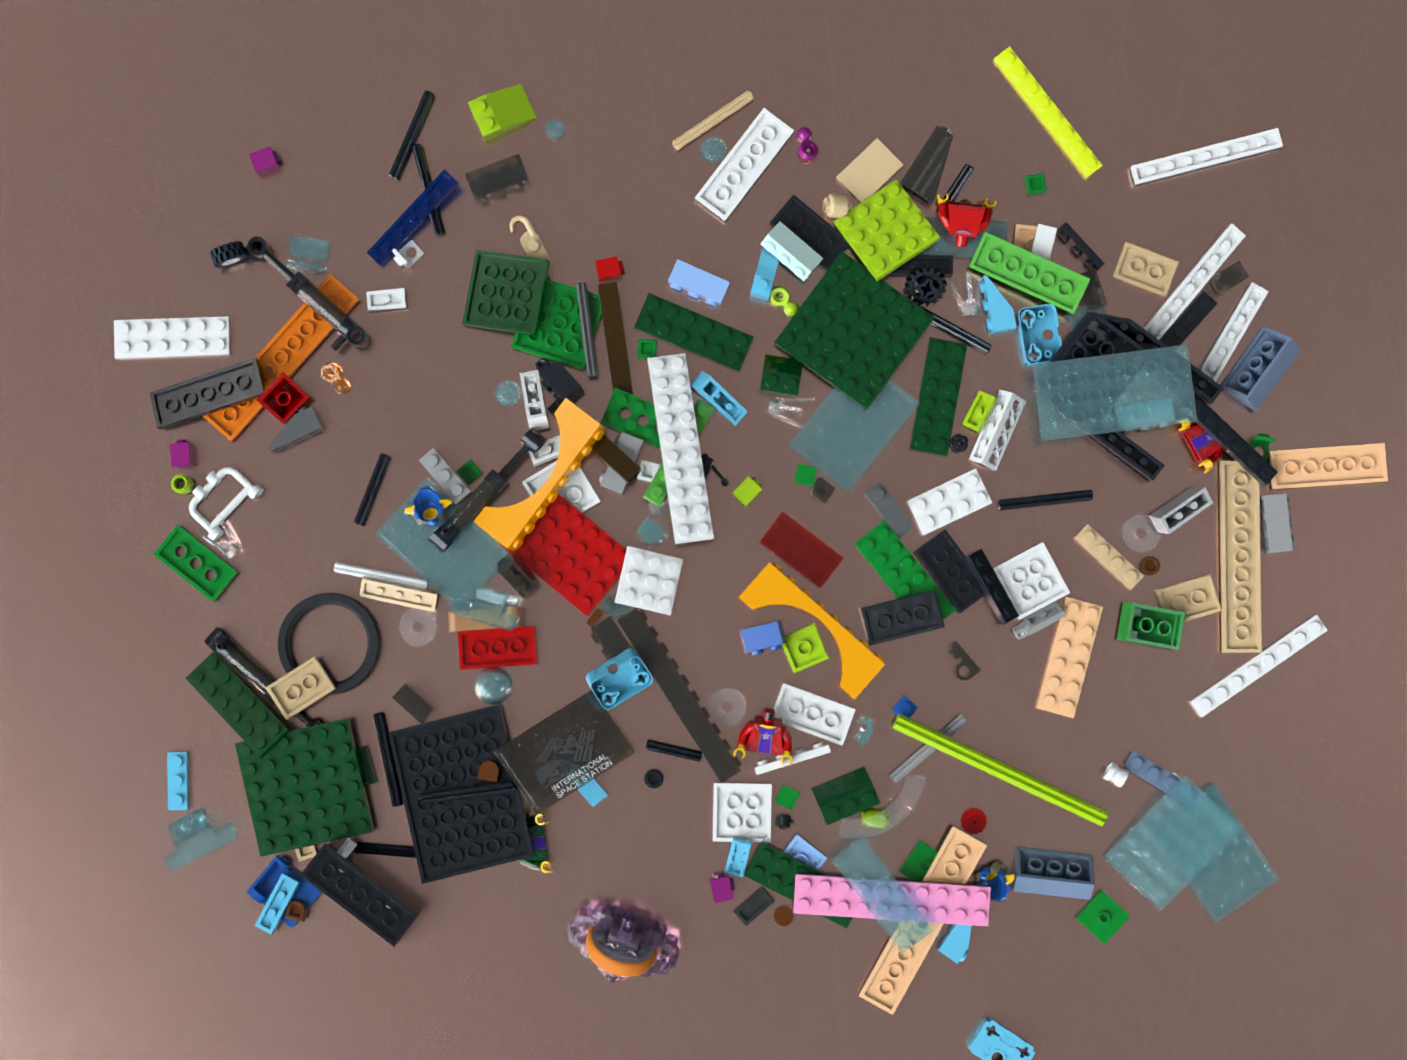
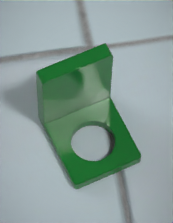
M1258 433L1257 436L1250 438V446L1253 449L1261 447L1264 450L1262 457L1268 462L1269 444L1275 442V438L1269 437V434Z

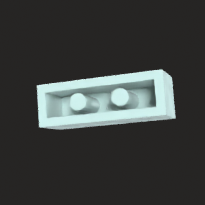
M781 222L767 234L761 243L768 252L773 254L803 281L807 279L823 260L818 253Z

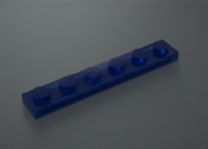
M444 169L367 251V254L380 266H383L394 254L392 250L394 248L398 250L455 189L459 182Z

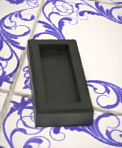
M762 886L733 912L747 926L773 904L775 900Z

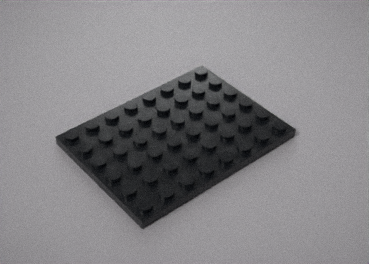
M500 704L388 732L422 884L535 856ZM486 761L497 763L500 769L498 782L478 779L479 768L482 763ZM513 781L515 784L514 792L425 804L420 802L421 793Z

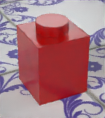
M617 256L595 261L600 282L622 278L621 272H625L622 260L618 261Z

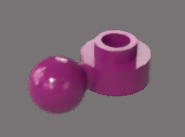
M802 127L797 131V138L802 142L798 148V153L805 160H813L818 154V147L813 141H810L812 137L811 130L807 127Z

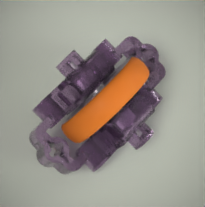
M597 903L594 908L588 905L580 906L578 911L571 915L567 926V932L570 934L569 942L572 945L581 947V954L591 959L597 965V971L602 972L604 978L610 982H617L619 979L627 981L628 977L637 975L649 977L652 975V972L666 975L670 968L676 966L680 954L677 936L667 933V926L664 923L606 903ZM587 922L593 924L588 933L584 932ZM657 946L663 948L660 958L656 957Z

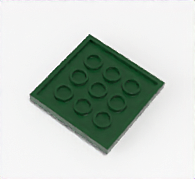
M476 250L462 324L464 326L537 336L550 261L548 259Z

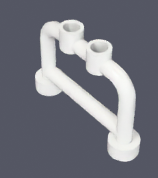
M230 466L223 467L217 473L214 471L210 472L206 477L208 483L204 487L198 485L192 493L195 496L189 504L190 514L209 532L208 537L213 542H216L224 534V530L219 525L248 495L255 500L264 491L259 484H252L239 470ZM226 474H231L244 488L210 523L197 511V505L208 496L209 492L221 482Z

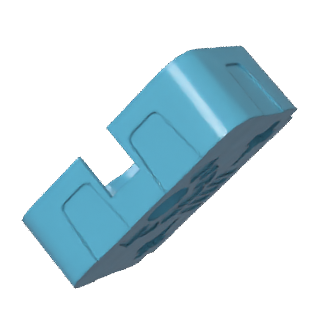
M1052 304L1022 308L1016 315L1023 362L1024 364L1027 363L1029 367L1047 364L1062 346L1061 336L1058 334L1059 322L1056 307ZM1025 314H1027L1028 317H1031L1028 323L1026 320H1023ZM1044 330H1051L1053 332L1051 340L1043 338ZM1032 351L1038 355L1035 360H1033V357H1029Z
M628 648L621 654L603 663V665L590 671L586 675V680L602 707L610 710L650 686L653 682V677L638 652L634 648ZM611 664H616L618 669L615 672H609L608 667Z
M990 1017L982 1020L968 1043L969 1050L982 1060H992V1055L996 1052L1002 1054V1060H1031L1035 1054L1033 1051L1034 1047L1028 1041ZM993 1026L996 1033H988L986 1028ZM1017 1047L1022 1049L1026 1047L1027 1053L1021 1054Z

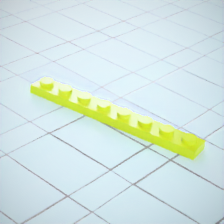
M1009 46L994 58L995 62L1082 174L1088 178L1103 165Z

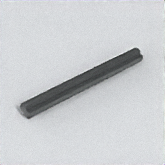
M581 282L576 284L587 376L595 377L598 373L586 283Z

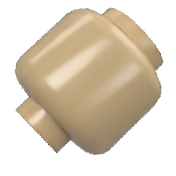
M831 193L823 200V212L829 218H843L852 209V202H849L848 196L844 194Z

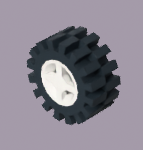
M241 241L225 243L210 251L215 268L229 267L232 264L235 265L238 262H242L248 257Z

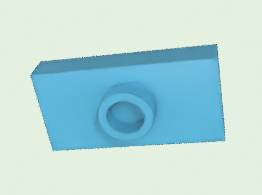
M733 836L724 873L738 877L744 876L752 845L751 840Z

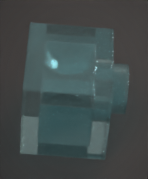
M647 516L636 534L642 537L641 541L648 546L652 544L656 546L657 543L662 544L667 536L665 534L666 529Z

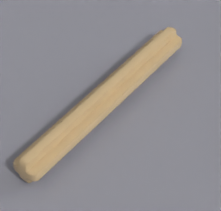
M747 90L672 141L674 147L677 150L681 149L754 99L751 91Z

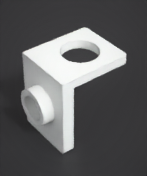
M410 240L399 251L395 248L392 250L395 255L393 259L400 267L404 265L407 269L424 255L423 251L413 240ZM408 248L416 250L417 254L414 258L406 256Z

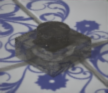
M818 477L808 493L822 504H826L836 488L822 477Z

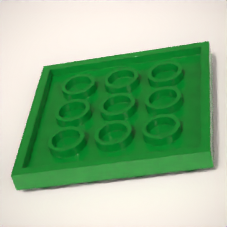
M547 279L537 336L515 333L511 348L584 371L586 361L576 288ZM587 291L594 341L602 317L599 295Z

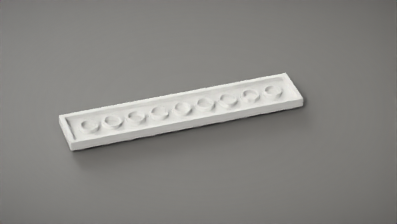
M686 354L647 358L675 544L714 539Z

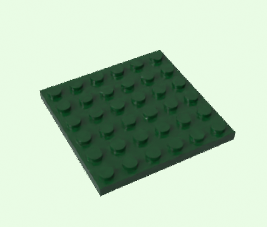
M841 251L775 340L774 344L865 410H868L935 317L882 279L877 282L867 268Z
M349 718L291 730L262 759L245 741L235 743L260 857L375 831Z

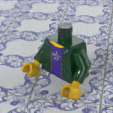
M543 812L527 817L535 856L519 861L533 870L551 873L553 870H549L548 865L554 864V862L547 861L548 851L545 824L549 823V821L543 820V815L547 814Z

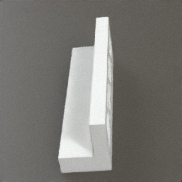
M1000 389L996 396L998 400L979 434L969 457L970 460L983 464L995 471L1026 404V401L1016 394ZM1016 400L1019 403L1016 409L1013 411V404ZM1009 419L1010 423L1009 426L1006 428L1005 423L1006 420ZM1002 436V442L998 445L997 441ZM994 453L995 458L991 464L988 461L991 455Z

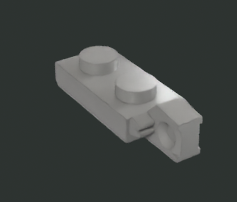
M1054 601L1022 618L1023 621L1013 627L1012 630L1015 637L1020 640L1062 619L1066 615L1057 601Z

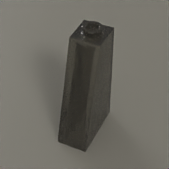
M938 125L900 182L904 190L929 206L935 200L953 139V135L948 128L944 126L939 127Z

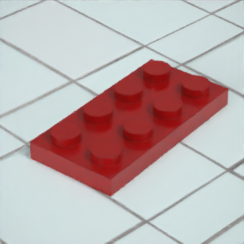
M535 626L457 631L460 670L537 664Z

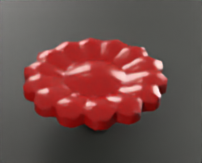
M970 808V810H966L962 814L961 826L965 832L977 835L986 828L987 816L978 808Z

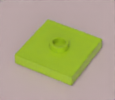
M815 623L785 635L787 643L782 644L794 674L830 659Z

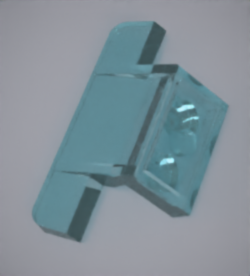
M474 588L469 602L453 599L450 606V611L454 615L505 630H513L520 617L505 613L509 604H517L518 597L489 588Z
M201 807L168 825L172 842L178 850L163 857V861L170 870H177L233 841L236 838V831L231 822L214 831L209 825L205 810Z

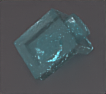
M865 716L863 719L858 717L857 721L866 727L865 729L861 728L855 736L858 739L856 743L864 747L875 730V727L872 726L874 722Z

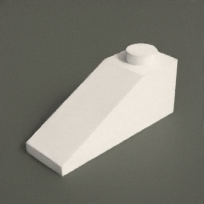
M533 370L519 373L530 429L532 427L537 431L549 429L539 371Z

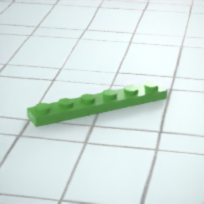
M699 399L694 405L698 438L715 409ZM663 462L643 496L644 499L659 507L667 495Z

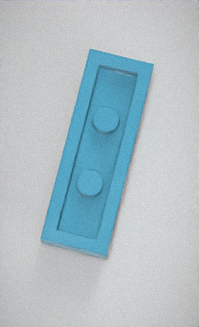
M167 752L168 810H189L188 752Z
M282 873L255 926L273 935L301 882Z

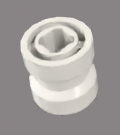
M1112 761L1106 768L1103 778L1107 781H1113L1114 785L1122 787L1129 775V771L1125 768H1119L1118 764Z

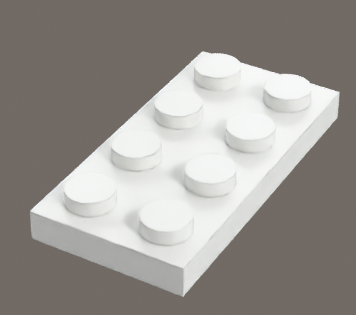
M977 469L971 470L906 501L923 536L992 503Z
M784 683L774 706L776 711L775 718L781 719L784 725L842 746L856 710Z

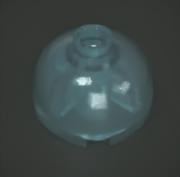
M500 667L485 668L479 672L475 679V693L484 703L491 705L500 704L507 700L512 692V678L507 671Z

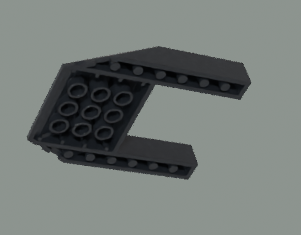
M1087 311L1043 369L1041 375L1062 414L1148 480L1154 481L1165 465L1103 419L1147 360L1151 361L1188 390L1196 393L1209 405L1215 401L1224 387L1132 319Z

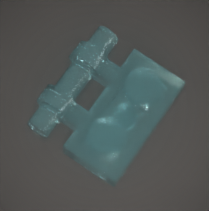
M292 235L288 254L296 256L295 261L287 260L286 267L293 268L295 271L307 270L314 274H317V272L325 273L326 266L319 265V261H327L330 241ZM303 257L313 259L312 263L302 262Z

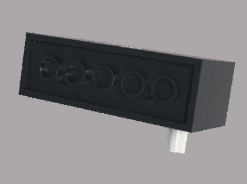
M347 838L338 851L329 844L324 843L300 876L395 947L419 913L347 859L357 846L351 839Z

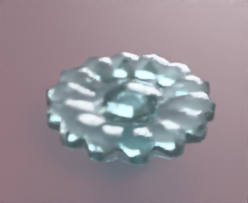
M709 137L701 144L702 149L700 152L706 161L717 163L719 160H723L727 148L722 139Z
M505 380L503 383L500 382L494 392L496 395L495 399L502 406L510 407L515 405L521 395L519 392L520 388L512 381L508 382Z
M610 595L605 598L603 609L611 617H623L629 611V606L615 603L616 595Z

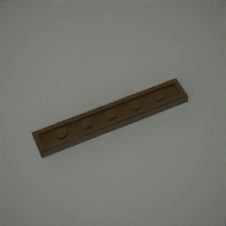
M617 282L599 284L598 291L613 391L615 388H618L633 395Z
M555 400L547 409L555 417L554 413L561 404ZM604 434L592 446V451L628 484L642 471L632 459Z

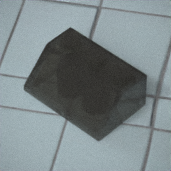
M519 154L465 174L476 203H486L491 200V197L496 195L498 197L505 196L510 190L515 188L516 190H521L527 187L526 184L530 183Z

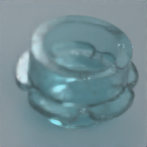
M556 119L551 120L545 126L546 134L549 137L559 138L564 131L563 124Z

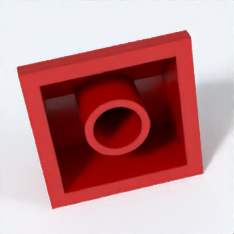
M282 372L256 400L284 424L310 396Z

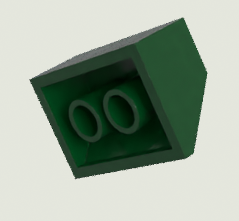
M865 766L811 788L826 825L880 804Z

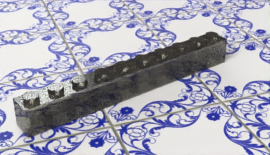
M635 608L618 619V623L720 782L723 783L741 771L739 768L742 765L737 756L732 757L729 750L732 748L726 739L722 741L718 734L721 731L716 723L711 724L708 720L710 714L705 706L703 708L699 706L698 701L700 699L696 692H690L687 687L690 684L684 674L680 676L676 670L679 666L674 658L669 659L666 653L669 650L664 642L659 643L656 639L658 633L653 625L651 627L647 625L646 620L648 618L644 611H638Z

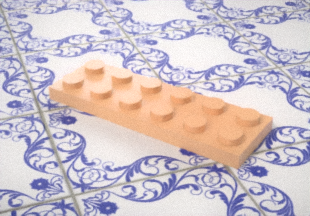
M1385 443L1269 451V464L1278 471L1271 480L1272 490L1388 481Z
M1065 597L1062 609L1066 616L1058 621L1036 708L1074 718L1103 607Z

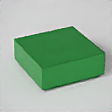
M1044 173L1024 177L1027 196L1047 192Z
M638 339L637 359L656 357L657 340Z
M471 459L456 471L468 486L483 475Z
M798 463L794 483L813 487L817 468Z
M783 784L774 802L792 810L800 793Z

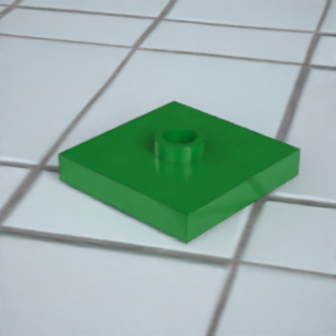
M919 840L899 869V872L912 881L921 882L938 851L922 840Z
M1101 889L1075 918L1105 945L1131 916Z

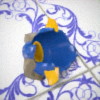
M424 486L420 488V491L412 499V506L406 508L404 513L411 514L419 525L428 524L435 526L438 522L447 519L448 505L452 504V501L449 499L443 500L430 487Z
M1002 861L994 862L991 866L984 867L981 871L973 873L975 885L990 886V901L995 900L997 902L1007 899L1011 889L1010 883L1015 880V874L1008 875V868Z

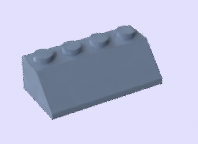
M1263 326L1222 382L1223 391L1241 404L1257 411L1301 351L1300 347L1293 338Z
M1016 847L1013 874H1015V880L1013 881L1014 892L1091 900L1095 886L1093 855Z

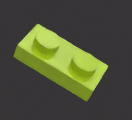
M979 390L962 425L981 433L998 399Z

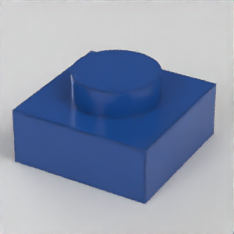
M903 695L891 710L897 715L902 714L910 718L919 707Z

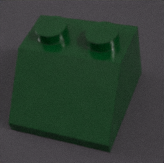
M765 354L760 392L797 398L803 364L793 358Z

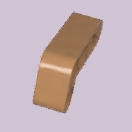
M523 607L448 613L449 632L524 627Z

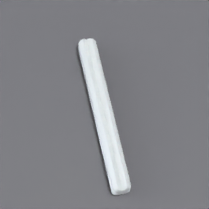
M336 562L334 565V571L358 577L365 576L423 589L428 587V580L340 562Z

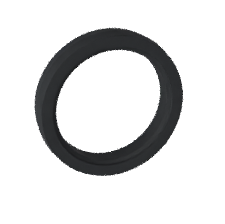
M338 593L313 595L294 606L282 622L277 643L281 664L286 673L298 667L291 652V636L296 623L306 612L322 605L342 606L353 612L360 619L365 628L368 641L366 656L359 669L347 679L333 683L337 689L327 695L347 692L361 684L376 665L380 652V636L377 625L369 611L351 597Z

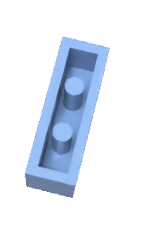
M678 259L668 279L671 288L677 291H681V289L688 291L689 296L696 299L699 297L706 299L705 302L714 307L716 304L721 306L730 286V282Z

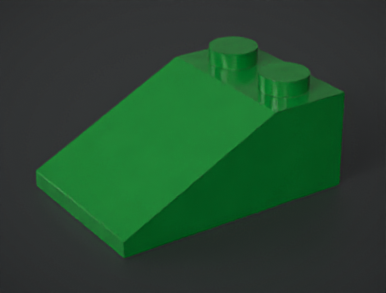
M1123 602L1117 640L1179 650L1185 612Z

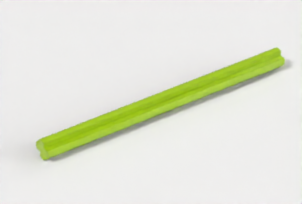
M902 714L897 715L892 726L893 729L1099 826L1105 824L1109 814L1108 811Z

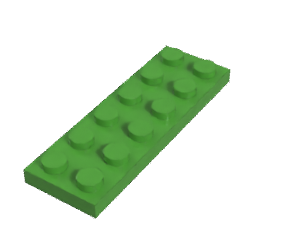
M984 232L969 265L972 269L1072 314L1075 313L1090 281V278L987 232Z

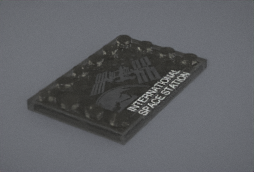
M592 690L494 751V754L536 815L635 753L633 747L608 712L602 707Z

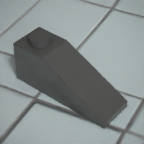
M312 406L300 408L298 410L299 413L294 414L268 447L269 452L275 453L324 430L315 408Z
M880 481L863 494L899 539L914 528Z

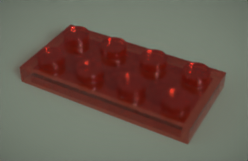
M784 512L780 514L760 541L762 545L820 589L843 560L841 555Z

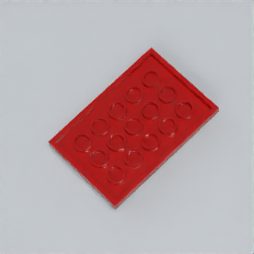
M559 493L555 501L547 506L543 517L536 521L532 532L524 537L523 544L518 549L512 551L500 542L498 543L586 616L591 613L621 576L627 550Z

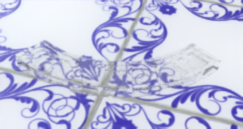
M907 774L905 785L896 801L873 817L861 819L842 818L838 839H868L884 834L898 826L916 807L925 787L926 777Z

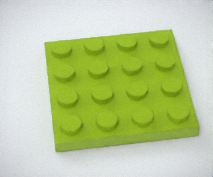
M894 180L849 210L847 216L833 221L836 228L877 282L940 240L938 233L897 180Z

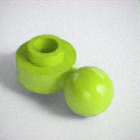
M782 285L775 286L770 293L771 302L777 306L783 305L785 313L788 316H794L799 309L798 304L788 300L789 291L786 287ZM781 292L783 296H778L777 293Z

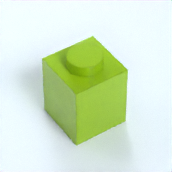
M748 476L732 494L747 507L762 491L760 487L762 484L755 477L751 479Z

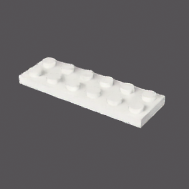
M763 108L696 195L695 199L723 221H726L794 133V130Z
M230 317L114 320L115 359L231 355Z

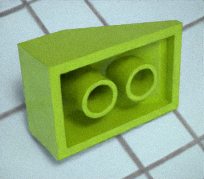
M522 84L488 93L468 102L485 142L537 119Z

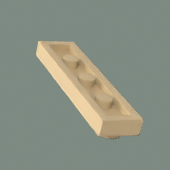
M1086 524L1074 537L1081 546L1129 590H1132L1144 577L1141 572L1090 525Z
M363 576L359 596L435 612L439 592Z

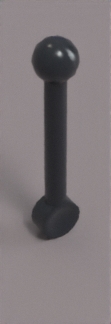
M706 453L701 455L702 460L704 456L709 457ZM712 465L711 468L721 480V484L727 486L729 484L728 479H724L716 467Z

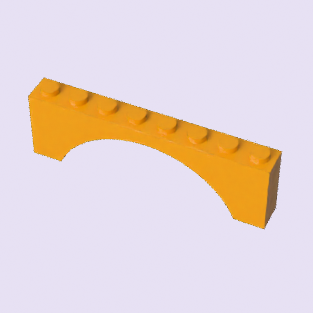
M566 398L554 413L560 430V451L555 468L545 484L535 494L515 505L500 508L485 506L474 520V523L512 551H515V549H518L523 544L524 537L532 532L536 521L546 513L547 506L555 501L559 490L567 485L571 474L579 469L582 459L590 454L594 443L600 440L604 434L605 427Z
M769 562L739 598L752 610L768 605H787L802 609L820 620L834 637L841 655L842 675L839 687L853 699H856L884 667L885 664L882 662L884 658L876 651L873 654L868 650L870 646L864 640L860 639L858 641L854 637L855 632L848 626L843 628L839 624L841 620L833 613L831 615L824 611L826 607L821 602L817 601L815 603L810 598L812 595L805 588L800 590L796 586L798 582L790 575L788 577L784 576L781 573L783 569L775 562L772 565Z

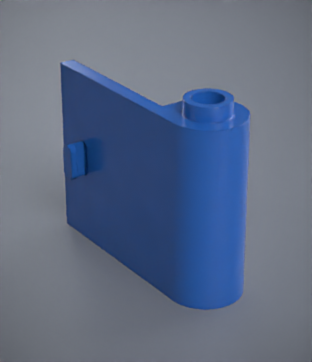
M276 855L246 891L252 899L266 905L281 874L284 873L301 882L291 902L302 901L306 904L308 910L322 892L300 876L301 873L290 865L291 861L284 855ZM285 911L281 920L292 929L298 921L285 918Z

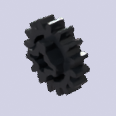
M923 264V269L917 266L916 272L910 271V277H906L907 284H905V289L908 290L907 296H912L913 302L918 300L919 305L925 302L929 306V301L935 304L936 298L942 299L941 293H946L945 286H947V282L944 280L945 275L944 273L940 274L939 268L934 270L933 265L926 268V265Z

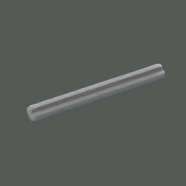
M959 714L940 733L951 737L968 721L962 714ZM927 744L923 745L890 774L892 780L898 783L932 754L936 748Z

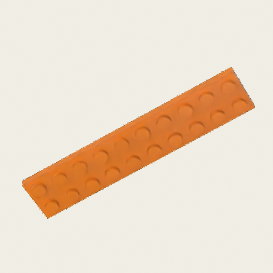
M331 274L255 357L259 360L265 390L282 372L291 377L359 302V299ZM256 399L204 415L203 417L227 439L233 442L263 409V406Z

